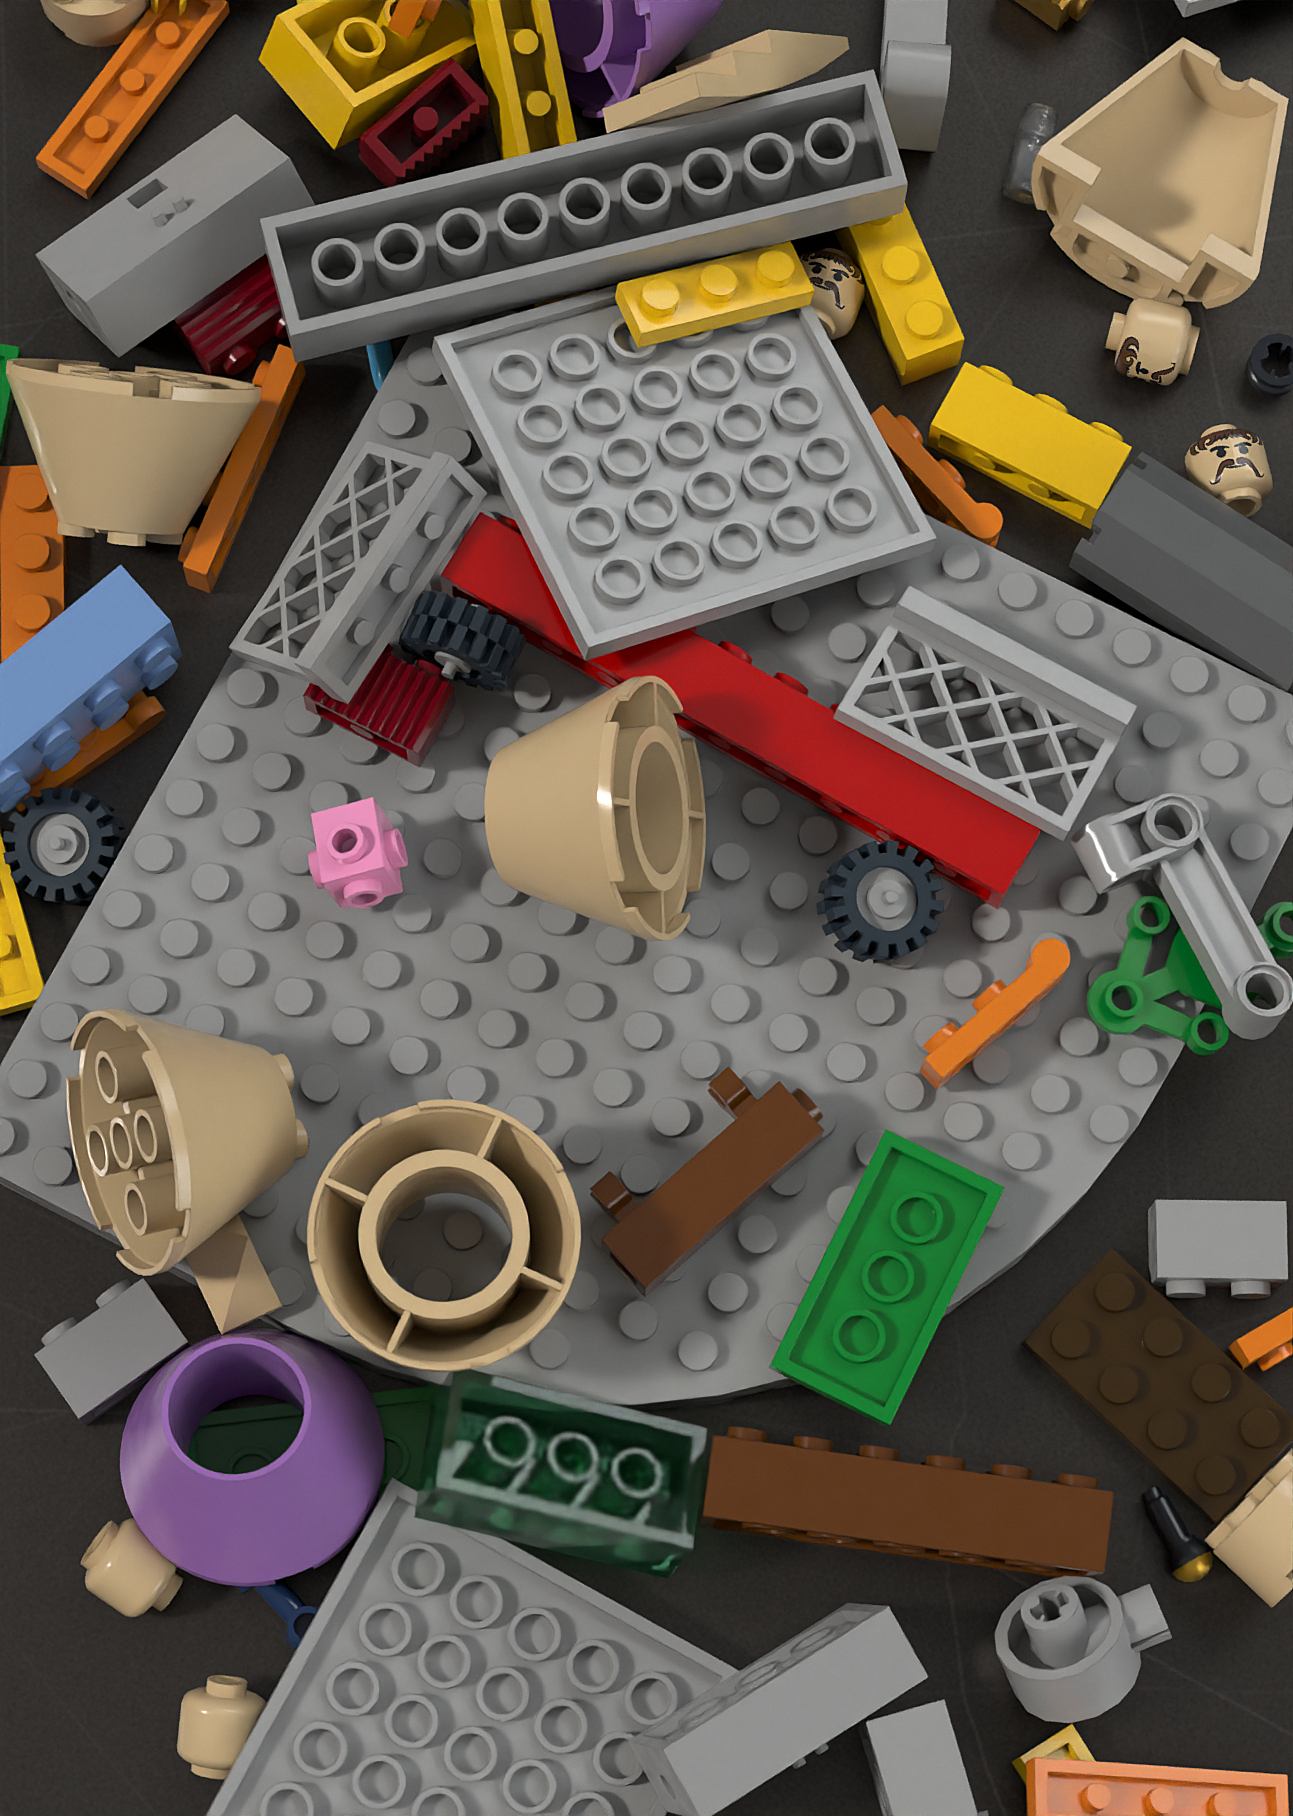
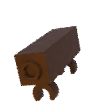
M727 1067L708 1084L710 1089L707 1092L735 1121L640 1205L611 1171L590 1188L592 1191L590 1196L617 1224L601 1238V1249L644 1297L651 1293L821 1141L824 1129L817 1122L823 1118V1115L816 1104L801 1089L796 1088L790 1093L779 1081L757 1100L743 1081Z

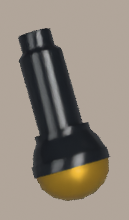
M1155 1486L1143 1493L1141 1496L1146 1503L1145 1509L1168 1547L1166 1549L1167 1562L1171 1574L1183 1582H1195L1202 1579L1212 1567L1213 1557L1209 1546L1196 1538L1194 1534L1190 1535L1170 1498L1162 1493L1159 1486Z

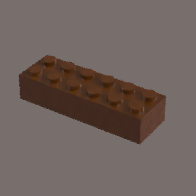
M728 1427L726 1437L715 1435L713 1437L709 1454L700 1528L1053 1578L1077 1576L1096 1579L1105 1573L1114 1492L1097 1490L1098 1479L1075 1474H1058V1480H1052L1051 1483L1031 1480V1469L1002 1464L992 1465V1471H986V1474L965 1471V1460L940 1455H926V1461L921 1462V1465L899 1462L900 1451L878 1446H860V1451L856 1455L832 1452L833 1441L805 1436H795L791 1446L766 1443L767 1432L743 1427Z

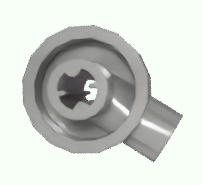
M1062 1576L1039 1582L1019 1594L1002 1613L995 1631L997 1655L1018 1700L1027 1712L1045 1721L1074 1723L1097 1717L1119 1704L1135 1685L1141 1667L1140 1651L1172 1638L1150 1584L1117 1597L1109 1586L1090 1577Z

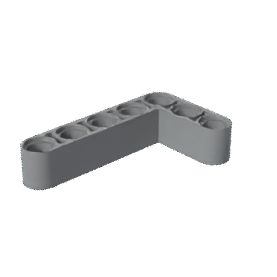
M885 0L879 88L898 149L936 152L947 101L951 66V45H945L948 0Z

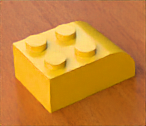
M306 0L276 16L259 61L330 146L336 150L360 137L450 58L455 60L464 71L474 63L479 56L470 11L461 0H444L432 23L421 17L409 39L387 28L399 0Z

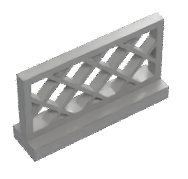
M366 441L229 648L242 659L317 685L331 698L348 704L487 492L450 455L434 451L430 459ZM378 464L384 465L386 467V478L364 489V485ZM411 486V488L404 497L403 490ZM388 498L389 510L367 521L366 509ZM351 518L352 529L330 540V536L338 524ZM377 538L369 549V541ZM354 550V562L333 573L332 561ZM316 570L317 582L296 592L295 589L302 578ZM341 591V593L335 600L334 594ZM319 602V615L298 625L297 613ZM281 622L282 634L262 645H258L268 629ZM307 643L302 652L300 653L299 646Z
M909 585L898 602L891 620L839 704L833 719L1064 842L1107 762L1118 746L1137 706ZM893 643L919 655L924 668L896 673L888 654ZM879 668L882 676L873 678ZM960 677L977 686L981 698L953 704L944 679ZM930 682L939 707L910 712L902 688ZM888 690L897 715L877 718L856 707L862 695ZM1013 707L1021 709L1034 716L1038 729L1010 734L1001 710ZM987 713L996 737L968 743L959 718ZM945 721L954 746L939 749L931 747L921 741L916 726ZM1073 737L1098 750V753L1094 760L1068 765L1059 740ZM1044 743L1054 768L1025 773L1016 748ZM1002 751L1011 776L995 780L979 772L974 757ZM1084 777L1077 788L1074 779ZM1060 782L1068 802L1063 815L1061 816L1038 804L1031 787Z

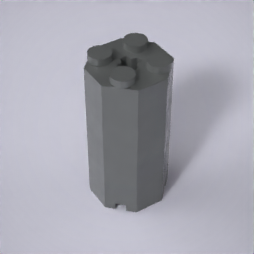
M1141 452L1136 458L1135 463H1131L1099 508L1091 522L1093 524L1091 530L1094 532L1089 541L1082 537L1073 553L1069 567L1192 646L1293 695V547L1144 452Z

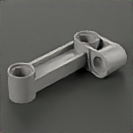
M1163 794L1123 812L1111 813L1095 819L1073 834L1070 842L1099 894L1118 889L1140 879L1146 881L1154 877L1222 1004L1224 1022L1233 1033L1242 1038L1255 1040L1264 1038L1274 1031L1293 1003V980L1284 968L1277 965L1203 829L1201 810L1193 800L1181 794ZM1164 825L1170 827L1178 834L1180 840H1170L1163 837L1156 830L1155 826ZM1246 992H1255L1264 996L1269 1002L1271 1009H1259L1252 1005L1247 999Z

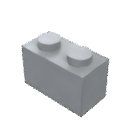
M1155 1200L1148 1209L1149 1283L1153 1287H1166V1296L1173 1298L1203 1297L1206 1295L1205 1287L1231 1288V1297L1259 1299L1270 1297V1288H1279L1288 1280L1286 1201Z
M144 1278L133 1285L128 1279H125L109 1288L96 1300L99 1306L97 1311L77 1323L74 1317H71L52 1328L41 1339L45 1347L34 1354L78 1419L85 1426L145 1385L167 1361L191 1346Z

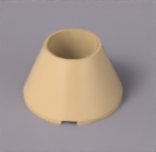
M656 676L630 678L502 747L491 762L484 800L485 828L490 854L497 873L508 887L649 941L674 939L687 926L691 916L689 913H681L687 892L700 891L706 843L705 798L696 743L694 738L682 739L673 713H682L683 706L675 692L665 681Z
M452 1099L417 1102L418 1105L397 1110L381 1118L378 1116L356 1131L338 1149L326 1166L313 1194L308 1217L307 1248L315 1283L324 1303L336 1321L354 1340L370 1352L404 1367L431 1372H458L479 1368L508 1357L534 1339L550 1323L569 1293L576 1274L581 1245L580 1215L573 1189L563 1166L548 1145L526 1125L502 1111L470 1101ZM441 1193L468 1195L484 1202L501 1217L512 1237L510 1254L502 1271L495 1280L477 1294L452 1302L429 1301L410 1294L389 1276L383 1266L385 1241L390 1228L398 1216L418 1200Z

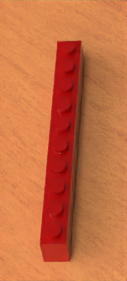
M479 512L440 575L442 593H447L454 600L457 597L466 599L470 605L479 604L489 609L488 613L491 615L502 616L507 619L506 624L515 625L520 629L519 633L525 636L526 642L608 689H612L626 680L637 676H656L661 678L672 688L683 706L682 713H673L679 729L880 843L887 840L898 841L899 849L910 845L919 851L915 857L918 862L926 859L934 866V869L931 870L932 873L996 909L1001 905L1038 840L1041 829L833 719L839 706L838 704H831L830 708L825 707L807 696L809 693L808 689L798 680L781 672H776L772 677L751 665L753 659L744 650L727 641H720L716 645L696 634V626L585 661L516 521L509 517L500 515L495 520Z

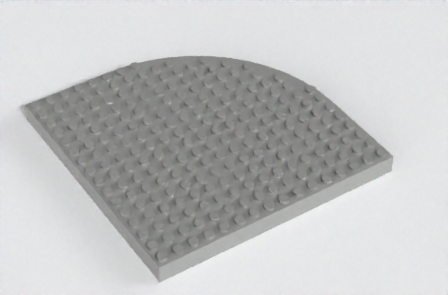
M507 310L409 335L273 580L366 441L430 459L434 451L450 455L487 492L425 586L422 594L425 591H431L436 595L438 592H442L440 575L479 512L495 520L500 515L515 520L432 354V346L436 336L513 315L516 312ZM378 464L364 485V489L386 478V467L384 465ZM411 486L403 490L404 497L411 488ZM388 498L366 509L367 521L389 510ZM926 514L924 515L937 537L932 552L696 626V634L718 645L720 641H727L744 650L753 659L751 665L772 677L776 672H781L798 680L808 689L809 693L807 696L830 708L831 704L839 705L891 620L898 602L910 585L1137 706L1118 746L1107 762L1064 842L1041 830L1033 850L998 909L929 871L928 875L931 881L940 878L943 890L935 893L936 900H944V911L936 915L934 919L940 922L936 932L926 937L928 942L921 948L896 960L892 959L885 963L873 964V959L860 962L852 959L854 952L850 949L840 952L834 946L839 939L834 933L828 936L825 935L821 926L828 923L826 914L818 915L817 903L824 900V894L818 893L821 881L829 877L830 874L826 871L830 866L840 860L843 855L876 840L681 729L679 731L682 739L694 738L698 751L705 798L706 843L700 891L687 892L681 913H689L691 918L685 929L676 938L665 941H649L508 887L502 881L494 866L485 828V787L494 756L502 747L610 690L526 641L504 690L498 691L494 688L493 691H489L480 685L475 688L466 685L463 680L458 679L456 682L449 679L448 683L455 688L456 703L420 768L306 710L303 695L310 684L309 682L242 659L232 651L0 1065V1184L124 1248L113 1229L99 1230L89 1208L74 1158L66 1099V1078L79 1075L81 1050L72 1051L70 1048L72 1037L79 1022L91 1011L106 1008L121 1009L265 1049L270 1055L281 1053L288 1058L291 1064L294 1085L290 1094L295 1117L302 1122L307 1133V1155L304 1158L294 1160L291 1170L239 1213L282 1305V1308L259 1319L280 1330L292 1332L319 1343L335 1352L342 1359L378 1375L382 1374L410 1382L419 1387H437L442 1389L444 1393L461 1398L497 1405L507 1404L540 1409L543 1412L589 1413V1411L628 1412V1414L643 1413L647 1410L720 1404L732 1401L734 1398L799 1384L769 1369V1366L885 1129L1005 1187L943 1316L955 1310L961 1303L1017 1264L1024 1255L1080 1202L1130 1138L1180 1055L1185 1042L1144 1026L1126 1035L1108 1033L1099 1028L1090 1017L1087 1009V994L1091 984L1100 975L1116 970L1129 930L1126 916L1129 909L1140 898L1145 896L1158 897L1166 903L1170 911L1168 926L1158 936L1152 938L1142 977L1165 967L1178 922L1154 877L1146 881L1140 879L1118 889L1099 894L1077 856L1070 838L1080 828L1102 816L1123 812L1163 794L1176 793L1184 795L1193 800L1201 810L1203 829L1250 913L1293 827V695ZM351 518L338 524L330 536V540L352 529ZM377 538L369 541V549ZM354 550L332 561L333 573L354 562ZM316 570L302 578L295 589L296 592L317 582ZM341 591L334 594L335 600L337 599ZM319 602L297 613L298 625L319 615ZM414 605L389 641V644L393 647L391 654L410 665L415 663V660L411 658L412 654L405 653L401 649L402 645L398 643ZM281 622L270 627L258 645H262L281 635ZM307 643L299 646L300 653L302 652ZM893 643L888 654L896 673L924 668L919 655ZM879 668L873 678L882 676ZM960 677L944 679L953 704L981 698L977 686ZM930 682L902 688L910 712L939 707ZM888 690L862 695L856 707L877 718L897 715ZM1013 707L1001 710L1010 734L1038 729L1034 716L1021 709ZM987 713L959 718L968 743L996 737ZM945 721L916 726L921 741L931 747L939 749L954 746ZM1073 737L1059 740L1068 765L1094 760L1098 753V750ZM1044 743L1016 748L1025 773L1054 768ZM1002 751L974 757L979 772L995 780L1011 776ZM1084 777L1074 779L1077 788ZM1060 782L1031 787L1038 804L1061 816L1063 815L1068 802ZM373 797L391 821L393 829L397 828L400 831L406 847L408 865L399 868L403 892L384 897L382 902L372 907L341 908L326 888H317L310 871L308 853L309 851L317 850L311 813ZM1164 825L1155 826L1156 830L1163 837L1170 840H1180L1178 834L1170 827ZM1146 908L1139 909L1141 922L1148 927H1156L1158 920L1154 912ZM1053 938L1064 943L1070 952L1071 959L1069 967L1060 983L941 1088L936 1090L919 1072L924 1059L929 1055L923 1048L924 1044L950 1021L960 1028L978 1013L973 1008L972 1003L994 982L1001 979L1009 986L1024 973L1026 963L1038 942ZM1113 991V1004L1120 1010H1130L1131 1001L1127 994L1122 991ZM1177 992L1156 1001L1192 1018L1200 1014L1205 1004ZM727 1067L743 1081L757 1100L779 1081L790 1093L796 1088L801 1089L816 1104L823 1115V1118L817 1122L824 1129L821 1141L651 1293L644 1297L601 1249V1238L617 1224L590 1196V1193H592L590 1188L611 1171L640 1205L735 1121L707 1092L710 1089L708 1084ZM452 1099L483 1104L510 1115L530 1128L548 1145L563 1166L574 1192L581 1224V1245L576 1274L569 1293L550 1323L534 1339L508 1357L489 1365L458 1372H431L404 1367L370 1352L354 1340L336 1321L324 1303L315 1283L307 1248V1226L313 1194L321 1175L338 1149L356 1131L378 1116L381 1118L397 1110L418 1105L417 1102ZM457 1193L435 1194L410 1205L395 1220L385 1241L383 1266L389 1276L401 1288L416 1297L436 1302L458 1301L477 1294L495 1280L502 1271L510 1254L512 1237L501 1217L484 1202L471 1196ZM186 1257L168 1270L172 1274L199 1287Z

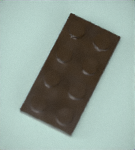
M1113 1248L1103 1256L1022 1342V1345L1212 1525L1222 1518L1293 1441V1417Z

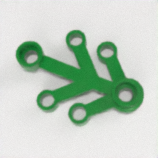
M1155 896L1142 897L1127 913L1126 922L1129 930L1116 970L1100 975L1088 990L1087 1009L1089 1015L1099 1028L1111 1034L1126 1035L1144 1026L1185 1042L1196 1054L1211 1055L1219 1050L1229 1037V1028L1220 1015L1213 1012H1204L1192 1018L1156 1002L1165 996L1177 992L1222 1010V1004L1179 924L1165 967L1142 977L1152 938L1158 936L1168 926L1170 921V911L1163 900ZM1279 902L1271 906L1260 916L1256 926L1272 956L1288 958L1293 956V936L1287 935L1281 930L1279 920L1280 917H1288L1293 921V903ZM1146 908L1153 911L1158 920L1157 926L1148 927L1144 925L1139 918V909ZM1113 991H1122L1127 994L1131 1001L1130 1010H1120L1113 1004ZM1246 992L1247 999L1252 1005L1255 999L1264 1000L1269 1004L1264 996L1255 992ZM1199 1024H1206L1212 1027L1216 1035L1214 1044L1205 1043L1200 1039L1197 1032Z

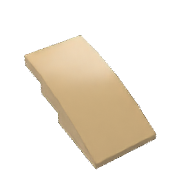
M765 30L676 66L677 73L639 87L640 94L603 108L606 132L615 133L765 95L820 71L849 50L848 39L842 36Z

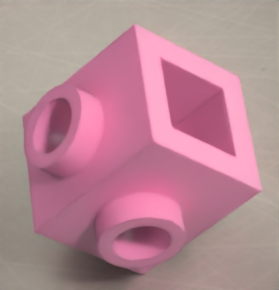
M373 797L311 813L317 850L309 851L308 861L313 880L318 889L326 888L341 908L372 907L382 902L384 897L403 892L399 868L408 865L406 847L400 831L397 828L393 829L391 821Z

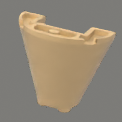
M1184 37L1045 143L1038 152L1033 164L1031 186L1037 210L1046 209L1055 225L1050 235L1059 247L1092 277L1133 299L1147 297L1182 306L1184 301H1202L1204 307L1209 309L1229 303L1248 290L1259 274L1289 99L1252 77L1243 82L1229 79L1221 71L1220 58Z

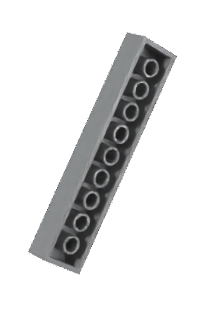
M873 69L260 219L266 254L296 363L903 213L908 182Z

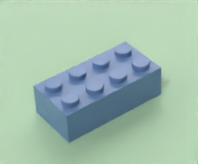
M121 565L0 664V811L2 813L17 806L29 794L31 787L28 783L47 768L51 771H56L73 759L80 750L78 742L93 729L98 727L100 730H105L120 720L129 709L127 701L145 686L150 690L157 688L168 680L178 668L176 660L182 656L171 620Z

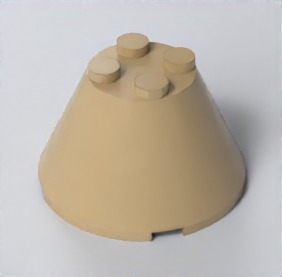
M36 358L7 360L6 376L58 519L57 533L77 537H94L95 532L108 534L107 542L127 546H145L146 541L162 544H182L184 531L256 409L261 397V387H255L253 383L161 368L135 366V372L109 371V368L100 367L99 362Z
M116 1008L91 1011L81 1019L76 1027L70 1048L72 1051L81 1050L79 1075L66 1078L67 1114L74 1158L85 1197L99 1230L113 1229L120 1243L125 1248L124 1250L117 1251L116 1257L136 1274L150 1276L170 1270L291 1170L294 1160L304 1158L307 1155V1133L302 1122L295 1117L290 1094L294 1085L293 1070L288 1058L284 1054L270 1055L265 1049Z

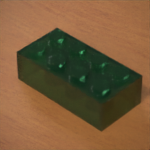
M472 1369L450 1372L432 1400L414 1517L668 1579L693 1550L707 1428Z

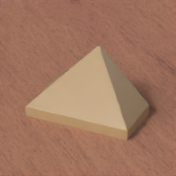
M239 1213L186 1256L221 1335L228 1334L282 1308L281 1302Z

